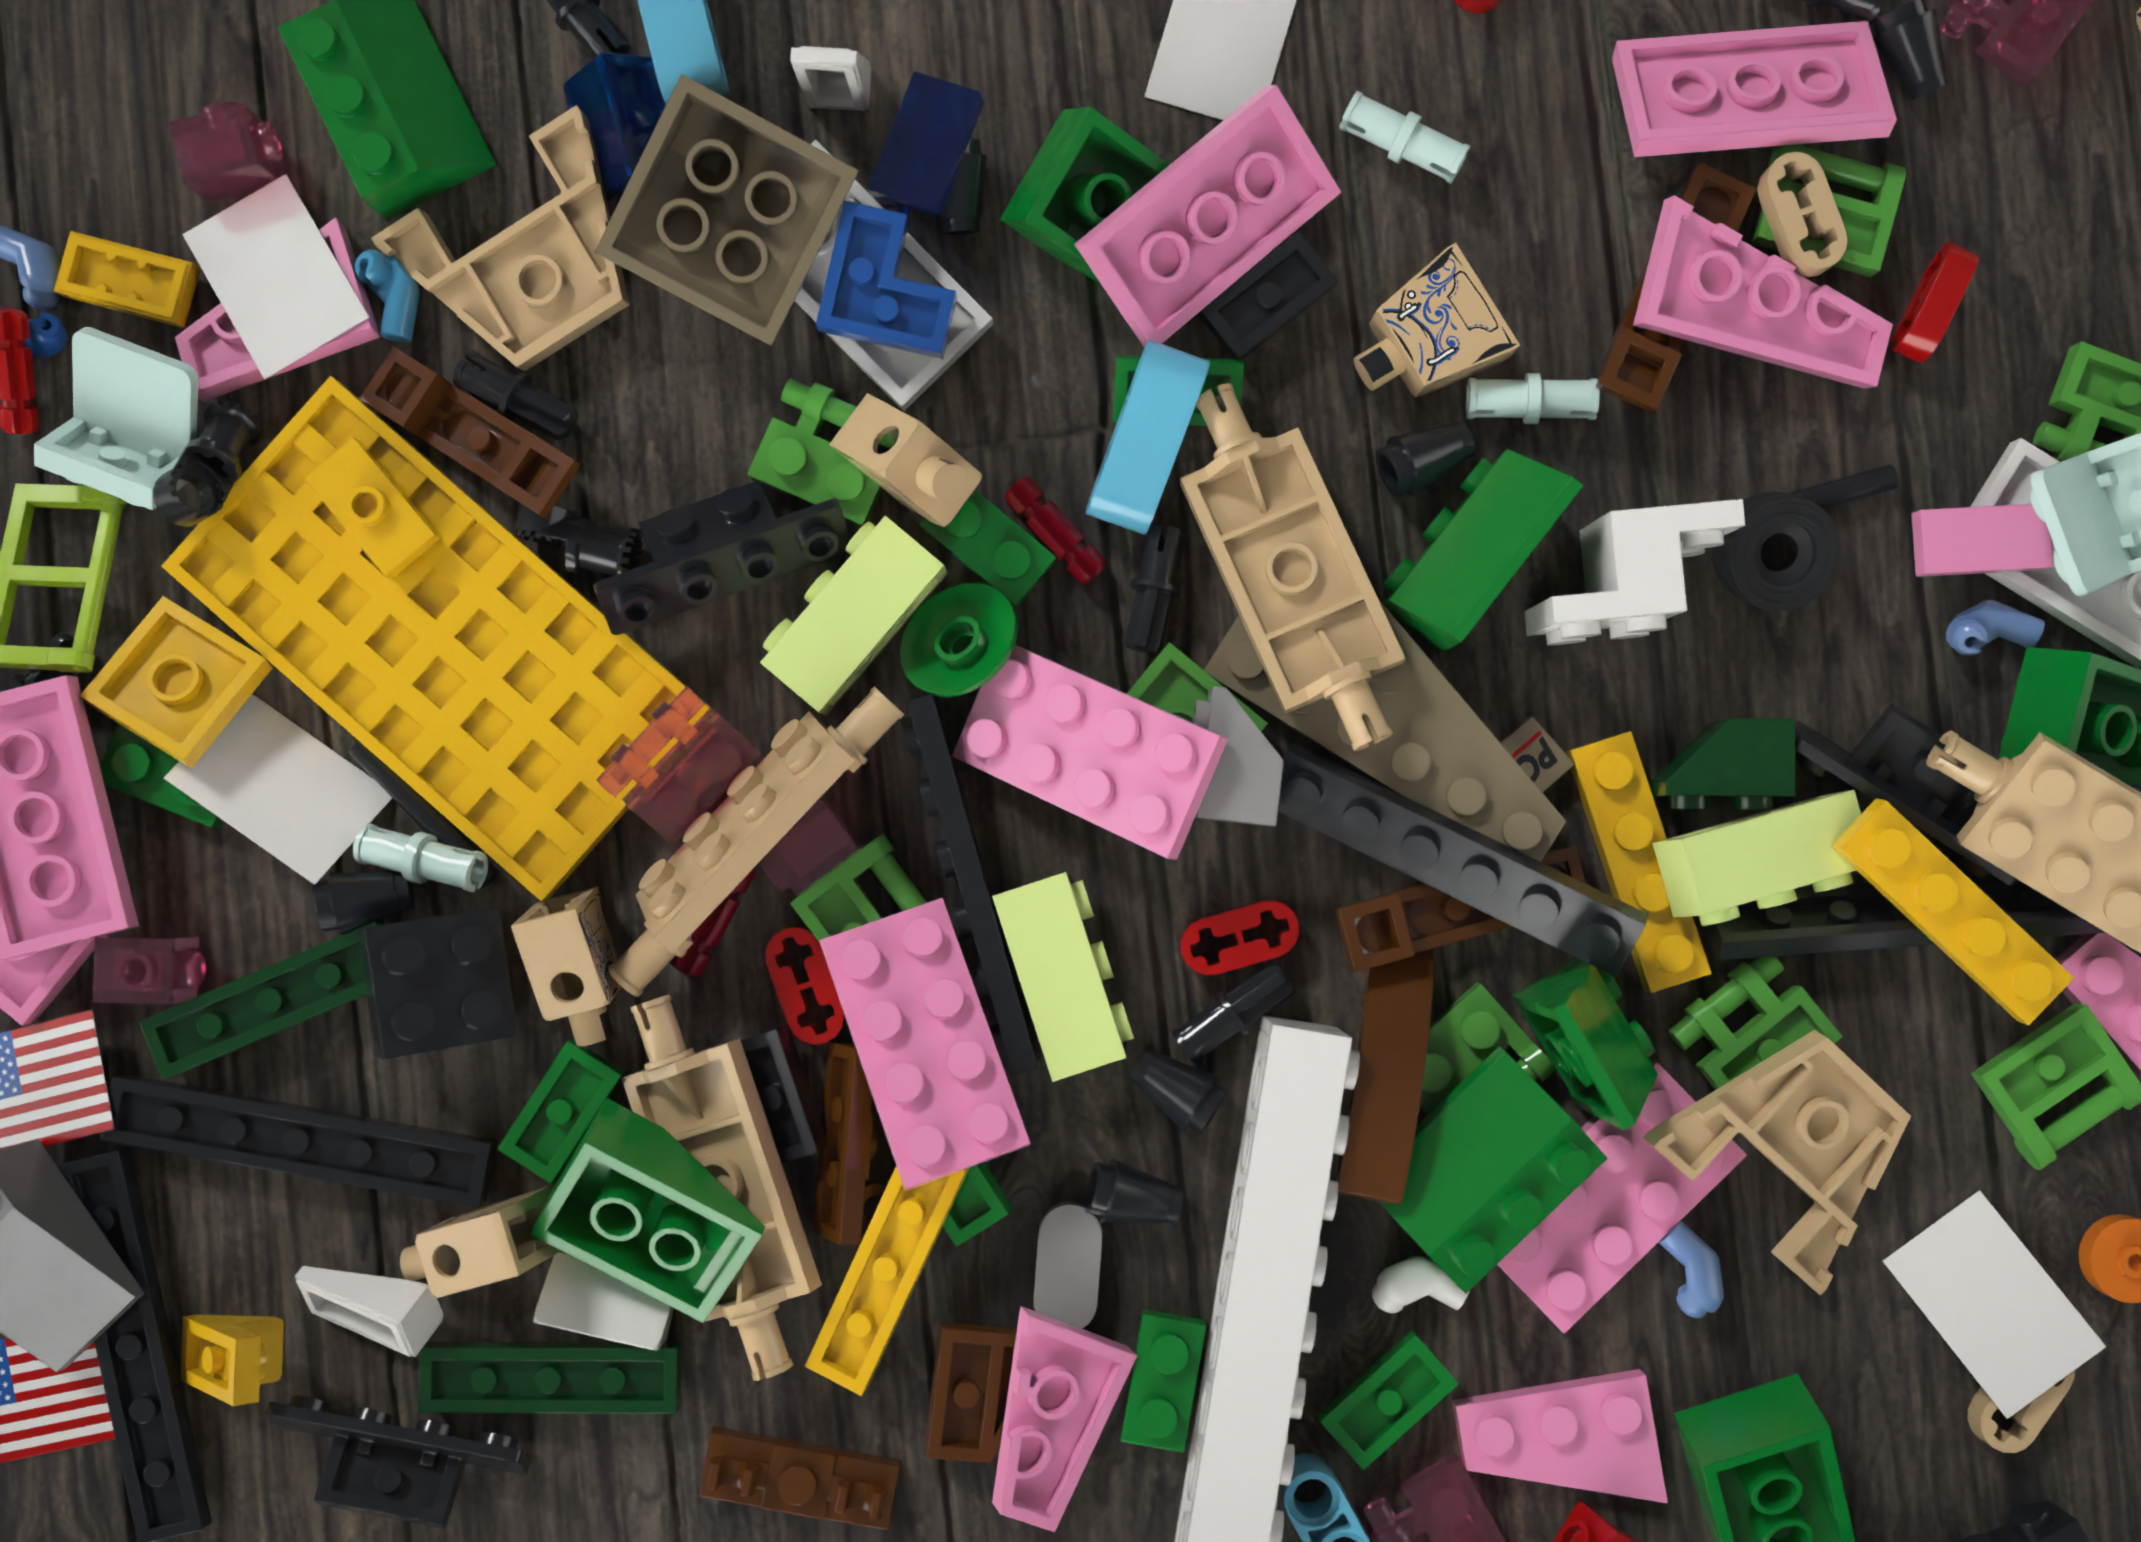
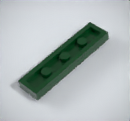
M384 920L369 923L138 1021L162 1081L174 1078L367 996L358 929L385 924Z
M426 1342L419 1352L418 1413L677 1414L681 1408L682 1343H664L659 1350L655 1351L619 1342Z

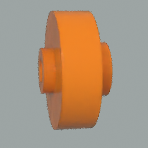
M2116 1214L2099 1219L2085 1232L2079 1246V1264L2085 1279L2093 1288L2102 1294L2126 1303H2141V1219L2129 1215Z

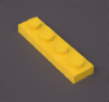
M1624 732L1565 751L1566 755L1575 764L1571 767V771L1613 897L1649 914L1646 926L1631 951L1644 992L1654 993L1712 974L1693 916L1673 918L1652 845V843L1665 840L1667 837L1632 732Z
M1876 798L1831 845L2018 1022L2029 1026L2074 979L2063 966L1888 801Z
M897 1166L895 1167L805 1367L860 1396L863 1395L874 1376L969 1168L905 1191Z

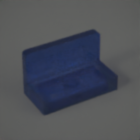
M601 52L564 83V93L568 109L577 105L589 120L607 201L626 188L666 106L658 84L652 57Z
M914 71L867 188L873 198L885 210L907 215L911 207L934 215L942 211L984 105L981 93Z

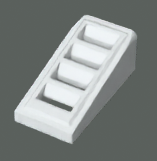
M791 47L790 61L806 105L809 108L853 111L869 109L871 66L869 60L857 51L845 48Z
M302 1266L295 1275L296 1283L311 1313L409 1357L417 1356L443 1320L444 1314L438 1299L431 1294L429 1286L424 1283Z

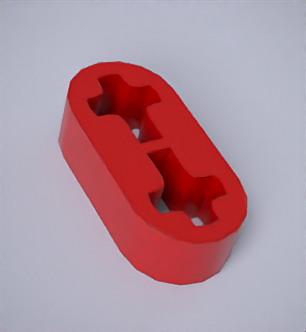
M1950 241L1940 247L1925 269L1894 332L1890 343V350L1918 364L1923 363L1929 358L1943 338L1975 273L1979 261L1978 255Z
M1274 900L1257 901L1201 917L1189 923L1183 930L1179 941L1180 954L1185 963L1197 973L1203 975L1221 974L1277 958L1289 952L1298 939L1299 921L1293 910L1283 903ZM1270 910V914L1274 919H1285L1287 929L1278 933L1279 943L1275 946H1269L1264 938L1244 941L1242 931L1260 925V913ZM1204 928H1209L1214 937H1222L1234 933L1236 944L1220 948L1217 951L1218 961L1213 964H1208L1203 955L1193 956L1191 953L1190 945L1200 941L1198 931Z
M795 926L779 931L769 941L765 957L767 968L787 1023L794 1036L801 1041L813 1045L827 1043L839 1035L846 1025V1018L821 945L809 928ZM790 937H794L798 945L809 944L812 949L813 956L804 960L809 981L802 983L797 968L793 964L783 966L780 961L779 954L788 950L786 940ZM813 988L820 1006L831 1004L835 1015L826 1020L827 1031L819 1032L816 1024L805 1025L803 1023L801 1014L809 1010V1001L804 989Z

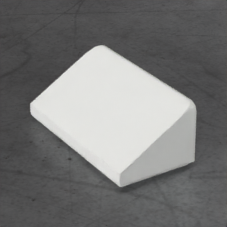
M561 1251L553 1257L535 1309L533 1322L656 1351L667 1340L674 1308Z

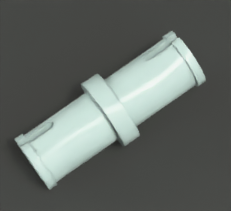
M1356 91L1339 126L1340 130L1348 131L1388 151V159L1398 164L1402 159H1405L1445 179L1450 184L1455 180L1471 147L1466 143L1462 144L1421 124L1422 116L1412 111L1405 116L1364 96L1360 91Z
M1526 373L1524 380L1468 378L1467 419L1523 418L1524 424H1538L1540 418H1588V420H1596L1600 396L1599 388L1595 387L1598 379L1541 380L1540 373Z
M369 823L367 827H362L359 830L353 844V857L357 863L370 864L401 872L405 880L418 884L432 880L463 888V890L473 893L475 889H479L482 886L488 872V858L485 853L438 843L437 836L425 832H417L411 836L379 828V826Z

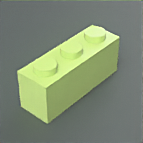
M884 516L876 526L869 521L856 532L845 549L851 556L835 575L830 570L822 573L804 596V599L810 603L794 623L788 618L779 623L763 644V648L768 653L760 663L824 716L829 714L948 574L944 564L887 516Z
M1855 790L1819 795L1777 807L1773 810L1763 811L1652 843L1673 918L1699 916L1701 926L1712 925L1740 917L1738 905L1756 900L1758 909L1770 908L1797 900L1795 889L1812 884L1814 892H1822L1854 883L1851 872L1856 871V869L1831 845L1861 815Z
M1063 872L993 895L992 898L1052 1082L1127 1058L1122 1042L1134 1039L1123 1003L1109 1004L1102 981L1114 978L1103 942L1100 941L1090 945L1082 921L1094 917L1083 880L1070 884L1067 872Z

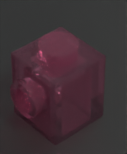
M212 103L201 110L202 114L168 122L183 183L209 203L259 190L280 177L276 161L283 158L279 137L270 122H263L243 103Z
M820 797L766 854L767 857L760 862V865L781 892L791 887L798 896L864 846L827 798Z
M116 935L95 937L93 1002L174 1004L197 997V989L201 987L205 977V959L203 953L199 951V936Z

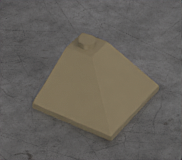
M681 74L594 253L772 346L859 170Z

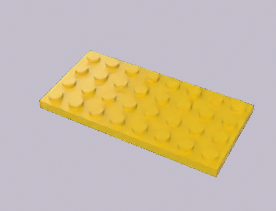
M332 376L324 382L234 483L222 509L217 511V514L200 522L161 565L163 569L541 902L548 901L715 711L627 633L620 635L611 634L604 613ZM352 437L362 442L441 537L440 540L393 579L384 576L304 480L305 476Z

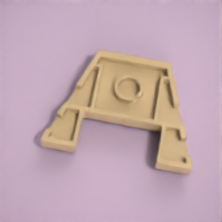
M577 105L529 135V138L561 189V193L457 261H455L429 215L419 208H416L371 238L377 248L388 257L391 255L396 257L413 279L427 291L433 293L457 314L456 316L513 365L523 371H527L630 305L622 267L594 253L611 217L590 123L585 113Z
M1813 1030L1649 1130L1643 1139L1692 1182L1696 1180L1738 1132L1814 1200L1813 1206L1776 1245L1771 1253L1821 1296L1833 1278V1274L1827 1269L1839 1245L1848 1247L1858 1226L1852 1221V1218L1867 1187L1873 1190L1876 1189L1911 1115L1828 1037Z

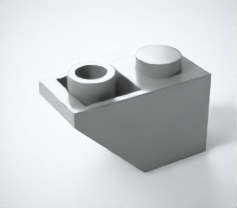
M1212 686L1208 690L1207 701L1196 699L1192 723L1228 738V742L1195 818L1268 827L1276 826L1284 760L1226 687Z

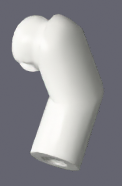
M1412 1256L1386 1267L1378 1275L1377 1283L1372 1289V1298L1375 1304L1382 1311L1388 1313H1397L1404 1306L1427 1295L1455 1310H1459L1469 1292L1465 1294L1435 1262L1423 1256Z

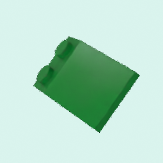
M1091 106L1063 109L999 220L1051 256L1100 283L1074 244L1167 168L1169 164Z
M2027 647L2021 672L2017 679L2016 691L2005 734L2001 741L1998 759L2002 757L2012 759L2022 754L2039 732L2127 785H2138L2141 787V669L2092 652Z
M1576 958L1512 995L1546 1056L1555 1065L1556 1073L1575 1106L1622 1130H1626L1636 1124L1658 1076L1648 1058L1655 1054V1049L1641 1025L1636 1020L1628 1023L1618 1007L1616 1001L1622 998V992L1614 977Z
M606 1098L552 1187L530 1235L704 1323L762 1237L765 1226L665 1128Z
M1798 1373L1674 1413L1684 1455L1714 1542H1855L1830 1426Z

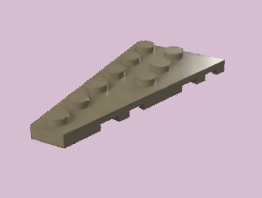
M1380 600L1379 602L1406 659L1403 664L1372 676L1373 679L1368 682L1383 717L1393 734L1374 744L1372 739L1369 747L1359 751L1353 750L1352 741L1332 699L1325 700V698H1322L1284 715L1243 622L1238 615L1204 669L1206 673L1223 687H1226L1235 695L1378 784L1537 861H1542L1566 823V820Z

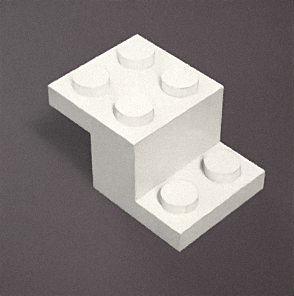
M1743 499L1610 511L1579 531L1585 594L1553 596L1524 611L1527 636L1546 634L1547 645H1562L1584 642L1586 637L1601 635V629H1609L1610 639L1643 637L1650 635V631L1667 629V618L1687 611L1682 558L1701 555L1705 553V548L1724 545L1725 535L1745 526Z

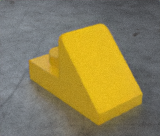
M183 1316L181 1381L231 1406L259 1402L260 1384L277 1382L282 1376L283 1319L273 1316Z

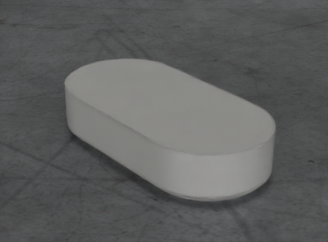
M1060 1202L1052 1206L1044 1214L1040 1222L1034 1286V1309L1038 1313L1083 1329L1093 1319L1098 1304L1102 1227L1098 1216L1086 1213L1084 1204L1081 1202Z

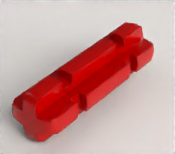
M1 307L0 400L3 403H0V426L8 434L34 433L38 431L40 426L38 407L34 406V402H31V399L36 398L32 349L28 347V343H25V339L30 338L28 316L22 309Z

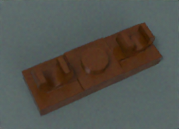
M828 1041L822 1127L829 1146L819 1151L813 1233L838 1245H860L861 1230L867 1231L873 1218L872 1215H864V1204L873 1195L883 1196L887 1187L869 1179L870 1161L874 1158L877 1149V1133L873 1125L874 1114H871L872 1101L874 1102L855 1044L851 1042Z
M714 1426L709 1436L699 1496L810 1518L827 1519L888 1530L901 1460Z

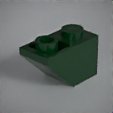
M1728 718L1710 722L1649 783L1653 797H1669V809H1709V797H1733V810H1773V798L1795 796V719Z

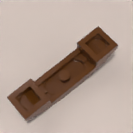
M1699 161L1679 198L1694 206L1693 212L1713 224L1721 222L1738 232L1757 188ZM1648 258L1616 329L1595 387L1654 414L1659 408L1682 354L1679 351L1684 340L1633 326L1649 262Z
M394 346L359 397L366 404L545 519L581 466L580 463L454 386L442 376Z
M1576 845L1547 851L1541 861L1542 863L1586 884ZM1425 883L1335 909L1351 972H1358L1409 958L1421 951L1512 927Z
M1421 951L1415 953V956L1365 970L1361 1005L1364 1006L1357 1049L1360 1052V1063L1356 1085L1351 1092L1347 1144L1344 1154L1339 1156L1336 1178L1338 1194L1396 1205L1402 1203L1424 1079L1432 1006L1434 952Z

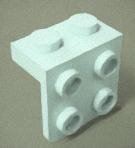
M84 327L74 333L72 337L73 418L34 443V466L63 476L73 483L84 484L121 498L131 505L154 510L157 507L153 496L155 481L162 474L173 469L188 442L197 439L198 374L187 363L97 329ZM178 479L176 484L177 491L189 482Z
M2141 433L2032 473L2031 503L2036 515L2043 522H2046L2054 543L2055 568L2060 578L2069 584L2076 596L2092 593L2123 577L2141 571Z

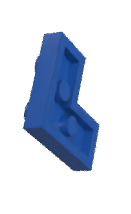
M844 201L816 327L819 332L943 359L956 306L957 294L954 290L897 278L909 226L907 214Z

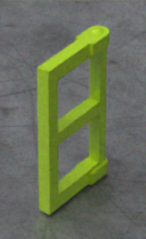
M15 483L0 552V668L57 670L59 672L74 673L92 672L95 660L93 654L123 508L126 507L127 503L123 499L84 484L83 486ZM35 507L101 510L89 568L23 565ZM18 585L85 588L72 648L6 645Z

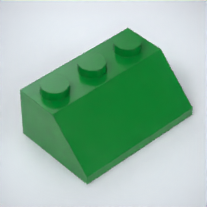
M331 0L277 27L360 197L385 220L497 166L416 0Z
M1509 449L1503 452L1493 463L1483 457L1460 485V488L1468 493V495L1457 510L1453 513L1444 507L1421 535V538L1427 541L1429 545L1418 560L1414 563L1405 556L1384 582L1382 587L1391 594L1383 605L1401 625L1439 654L1461 643L1584 485L1572 476Z
M1499 1046L1417 1124L1402 1203L1396 1205L1378 1202L1453 1282L1467 1294L1608 1158L1579 1125Z

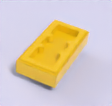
M70 231L54 292L66 298L185 328L201 268L192 262Z
M354 437L304 477V480L384 576L393 579L441 539L362 442Z

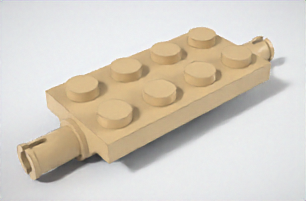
M1232 384L1218 385L1217 391L1219 395L1216 396V400L1212 390L1209 389L1199 395L1196 407L1200 410L1217 447L1213 455L1215 459L1204 468L1181 477L1180 486L1285 715L1322 698H1325V700L1332 699L1352 741L1351 745L1354 751L1369 747L1372 739L1374 744L1379 743L1390 737L1393 732L1388 727L1368 682L1373 679L1372 676L1403 664L1406 658L1303 436L1297 427L1277 437L1262 438L1260 433H1252L1234 394L1235 390Z
M874 686L865 699L836 729L832 725L827 728L810 711L800 721L794 719L784 725L771 743L773 750L756 768L748 766L742 770L729 785L727 790L728 797L712 814L706 812L700 815L689 826L683 836L684 844L668 861L665 859L657 861L644 874L639 883L640 891L635 896L645 917L644 925L647 930L615 964L610 965L608 970L613 979L626 991L639 997L643 993V989L675 956L683 958L687 953L686 950L693 944L691 939L692 933L845 771L850 770L854 773L862 764L864 765L868 761L864 755L904 714Z
M1952 730L1946 732L1939 739L1941 743L1946 745L1944 750L1934 745L1928 755L1926 765L1934 770H1939L1975 792L1974 800L1978 801L1973 816L1956 835L1960 845L2141 953V792L2039 732L2022 754L2012 759L2002 757L1998 760L1960 738Z
M667 994L630 1007L649 1062L643 1064L644 1070L632 1073L621 1079L632 1112L665 1128L765 1226L762 1237L705 1322L725 1317L728 1319L730 1326H737L752 1369L753 1380H762L764 1374L767 1379L793 1366L774 1313L779 1308L778 1303L809 1294L820 1287L822 1283L740 1038L696 1053L693 1047L686 1049L670 1001L672 1000L671 996Z

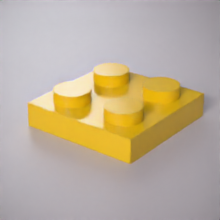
M162 596L81 693L80 697L91 707L192 769L273 667L261 655Z

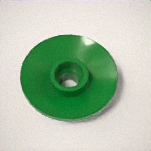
M981 583L955 585L931 597L915 612L907 624L901 639L900 662L908 680L925 694L946 698L967 694L986 684L1003 668L1015 647L1018 634V620L1012 604L1002 592L992 586Z

